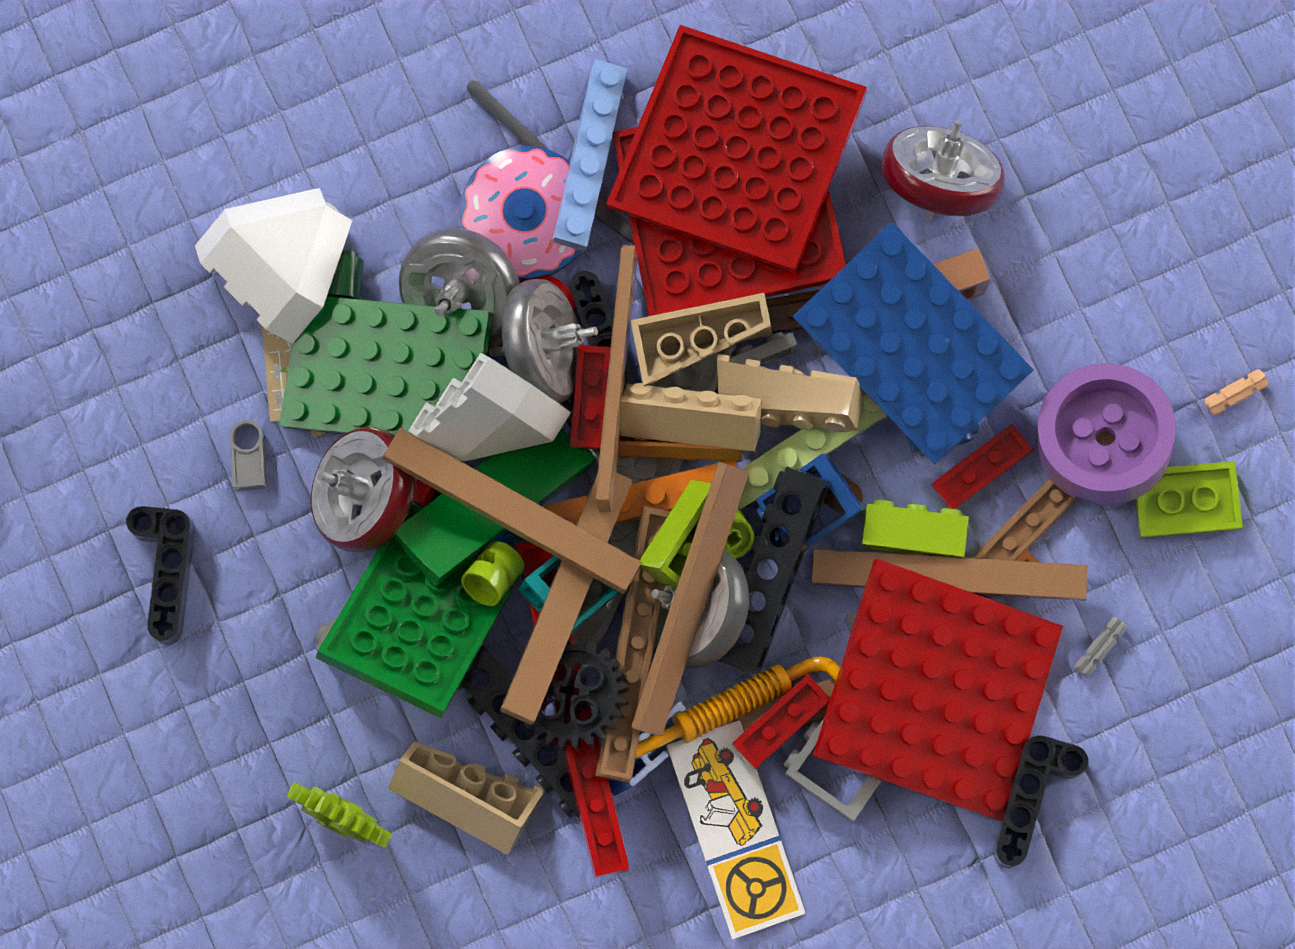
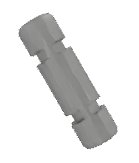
M1113 617L1105 626L1106 630H1102L1085 651L1086 656H1082L1075 664L1074 668L1082 676L1089 677L1097 668L1096 664H1100L1116 644V638L1119 639L1127 630V625L1119 618Z

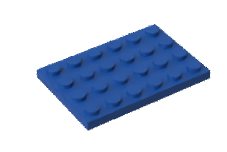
M890 222L792 316L850 377L857 378L862 390L934 465L1034 371L893 222Z

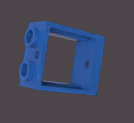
M824 453L800 468V470L811 474L819 472L822 478L831 481L829 488L845 512L812 534L806 551L866 511L829 455ZM774 487L756 499L760 506L757 509V513L761 519L768 503L773 504L777 494ZM781 527L777 530L779 536L775 539L779 546L784 547L789 542V533L785 528Z

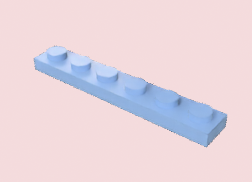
M598 59L592 65L552 242L581 251L587 248L627 68Z

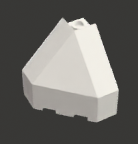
M320 188L224 209L197 242L195 248L200 264L209 273L217 271L227 281L224 288L242 306L248 304L260 314L257 321L266 330L293 344L324 306L352 220L339 213L333 205L325 202Z
M480 353L464 380L460 382L453 378L435 407L426 402L408 431L457 460L464 462L553 442L571 412L532 384L490 357Z

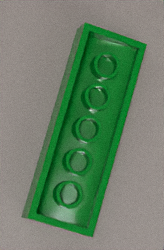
M561 428L553 442L495 454L475 470L542 506L590 469L596 458L585 449L571 448V437ZM441 494L405 521L393 537L436 587L482 552L490 542L496 541L509 530L447 495Z

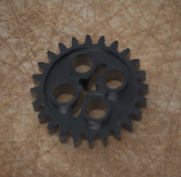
M568 638L556 668L566 669L565 678L559 682H552L551 680L535 722L532 725L525 723L526 728L529 730L537 728L534 736L538 740L547 735L546 744L549 747H552L559 740V748L562 751H566L569 742H572L576 751H580L581 741H585L593 748V737L597 735L603 741L607 740L603 730L608 728L616 731L617 728L612 720L614 718L624 719L625 717L618 710V707L629 705V702L620 696V694L628 692L629 687L619 682L627 676L624 671H615L620 663L616 658L609 660L611 653L608 649L605 648L598 654L599 645L594 641L586 649V642L583 638H579L576 647L573 646ZM576 665H580V669L578 670L577 675H576V679H575V674H574L575 666H576ZM599 673L600 680L595 686H585V680L589 674ZM575 687L579 695H573L570 701L566 694L573 693ZM560 702V709L555 715H545V709L549 703ZM587 706L593 707V716L587 721H580V711ZM570 709L571 720L569 724H565Z

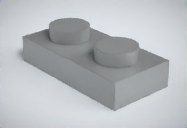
M778 332L764 339L765 344L755 348L752 345H747L733 352L734 357L730 358V362L745 365L746 359L760 361V366L796 352L798 344L793 333L784 335L783 332Z

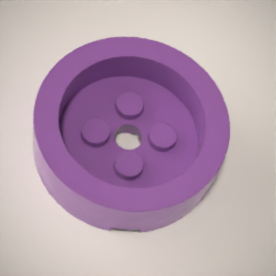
M1110 363L1085 366L1072 371L1060 379L1045 397L1038 418L1037 448L1039 458L1045 472L1055 485L1074 498L1079 497L1084 500L1093 501L1098 505H1115L1129 502L1151 490L1165 474L1174 447L1176 433L1175 416L1163 390L1151 378L1140 371ZM1100 431H1106L1115 436V441L1109 446H1102L1096 441L1095 437Z

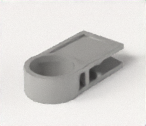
M251 420L239 421L232 427L229 436L233 488L235 490L267 488L264 433L259 425ZM243 427H253L260 435L258 443L251 449L239 448L235 443V435Z

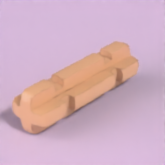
M1257 369L1248 374L1246 380L1242 377L1221 389L1219 395L1214 393L1204 400L1205 406L1213 416L1218 415L1226 410L1225 406L1228 405L1230 408L1253 395L1254 390L1259 392L1266 388L1268 380L1265 374Z

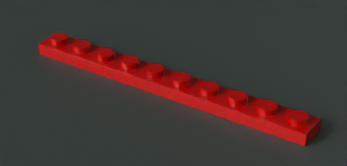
M531 542L515 546V551L519 553L525 566L521 574L523 581L553 557L551 553ZM557 568L543 579L549 588H551ZM528 601L533 626H535L539 613ZM571 634L569 636V639L571 640L573 646L576 647L573 634ZM576 665V666H575V669H574L575 679H576L577 672H578V670L580 669V665ZM556 669L552 682L562 681L566 676V669ZM575 687L573 693L566 694L570 701L573 695H579ZM557 701L552 702L555 714L560 709V702ZM590 706L584 707L580 711V721H587L593 716ZM569 709V714H568V716H567V719L565 720V724H569V723H570V720H571L570 709ZM597 735L593 737V748L585 741H581L580 751H576L572 742H569L566 751H564L594 879L630 870L609 781L606 778L595 776L600 750Z

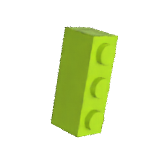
M690 481L639 560L642 562L640 567L660 584L678 586L711 486L709 482Z
M874 500L873 504H867L865 508L860 549L907 555L964 558L969 517L961 516V511L956 509L943 508L941 513L927 511L928 507L924 505L908 504L906 509L894 507V502Z

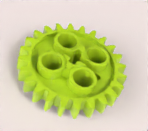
M293 782L286 795L287 798L302 805L301 811L317 819L316 823L345 838L349 836L363 844H366L368 840L385 849L393 835L376 825L378 820L363 812V808L332 792L328 794L315 786L310 790Z

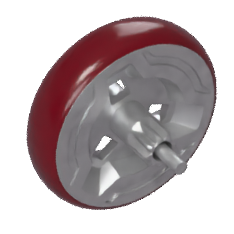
M960 120L954 121L952 130L935 126H917L902 130L890 139L883 152L882 172L886 182L901 198L926 210L924 219L927 221L932 220L934 213L960 217L982 213L997 202L1004 187L1005 175L1000 160L983 143L961 133L960 130L963 122Z
M373 427L354 429L336 440L320 461L312 484L311 510L318 531L331 545L349 552L370 551L387 542L403 524L412 504L415 478L383 460V455L395 435ZM382 473V477L376 482L375 476ZM357 506H362L360 515L356 517Z

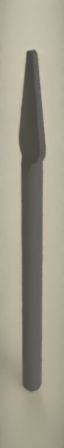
M470 81L467 84L468 92L525 146L548 149L477 81ZM599 195L594 217L634 245L631 227L619 212L607 208L608 198Z

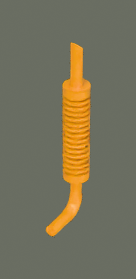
M823 656L810 657L786 670L780 664H776L768 668V670H764L762 673H758L756 676H752L750 679L734 685L733 688L730 687L727 691L724 690L721 694L718 693L715 697L712 696L709 700L706 699L703 703L700 702L697 706H692L691 709H685V712L681 711L673 715L674 725L665 729L662 736L654 734L638 743L635 758L637 759L680 737L685 743H689L697 739V737H701L703 734H707L709 731H713L715 728H719L721 725H725L727 722H731L733 719H737L739 716H743L745 713H749L751 710H755L773 701L774 698L777 699L780 695L787 694L792 689L791 682L808 673L822 671L829 674L836 681L840 666L831 658Z

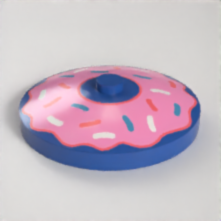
M536 146L512 147L489 157L470 176L460 201L461 228L480 233L497 244L512 262L519 280L551 276L571 264L581 253V250L552 242L570 161L554 151Z

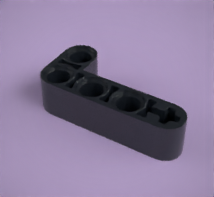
M580 271L572 277L570 290L582 329L592 328L587 323L590 315L598 313L605 317L603 325L596 327L598 334L586 337L588 346L600 347L606 344L611 345L613 319L600 281L594 273ZM584 283L590 288L592 302L587 304L584 292L580 291V285ZM627 362L625 379L628 384H633L632 374ZM574 394L571 396V400H572V403H573V404H574Z
M139 506L128 513L126 526L139 540L157 543L147 622L148 632L159 643L171 645L181 638L183 632L195 525L190 517L181 510ZM143 516L151 517V527L143 532L137 531L136 523L139 518ZM177 519L185 520L186 526L182 533L178 535L170 534L169 528L173 521ZM176 552L180 553L181 563L175 568H167L165 561L168 555ZM168 586H175L177 588L176 598L171 602H163L161 599L162 591ZM160 608L167 611H175L174 614L171 612L167 614V622L173 627L172 630H166L164 636L158 630V626H163L166 620V615L159 611Z
M1041 735L1031 737L1024 744L1003 820L1000 823L993 848L994 859L1000 866L1012 868L1025 860L1049 774L1067 779L1081 775L1086 770L1089 760L1083 748ZM1038 743L1045 747L1047 752L1045 760L1036 761L1030 756L1029 748L1031 744ZM1072 753L1079 758L1080 765L1078 770L1069 771L1064 767L1062 762L1064 754ZM1030 776L1037 782L1036 793L1026 794L1021 790L1020 780L1022 777ZM1015 809L1025 811L1028 816V823L1023 828L1016 827L1011 822V813ZM1006 830L1015 835H1024V839L1019 837L1015 840L1014 850L1019 853L1018 856L1012 857L1010 861L1006 859V853L1001 851L1002 847H1007L1012 839V835H1005Z

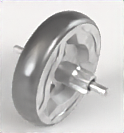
M462 228L440 229L419 239L407 252L399 273V292L403 304L436 306L434 313L437 316H441L444 312L450 315L457 308L462 309L461 304L468 302L472 310L491 312L493 318L489 342L502 334V312L505 300L511 290L519 285L516 270L505 252L489 238L480 233ZM432 276L445 279L443 288L432 283Z
M542 279L528 280L515 286L507 296L502 312L503 346L491 348L489 354L491 357L505 354L511 372L532 384L557 403H561L575 393L578 347L583 345V338L597 335L598 330L596 327L580 329L570 302L555 284Z

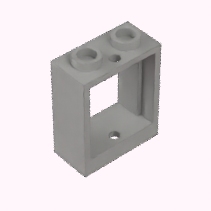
M814 720L803 736L808 742L801 752L794 749L783 764L788 768L785 777L853 823L882 780L868 776L847 806L799 773L798 770L816 746L823 720L820 724Z

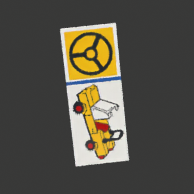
M740 720L715 728V730L709 731V733L703 734V736L697 737V739L689 743L680 740L666 745L732 939L806 914L757 769L754 770L731 745L744 733Z

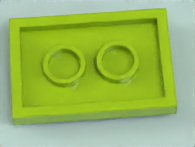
M1235 461L1167 467L1160 481L1147 493L1135 499L1139 539L1236 531L1243 528Z

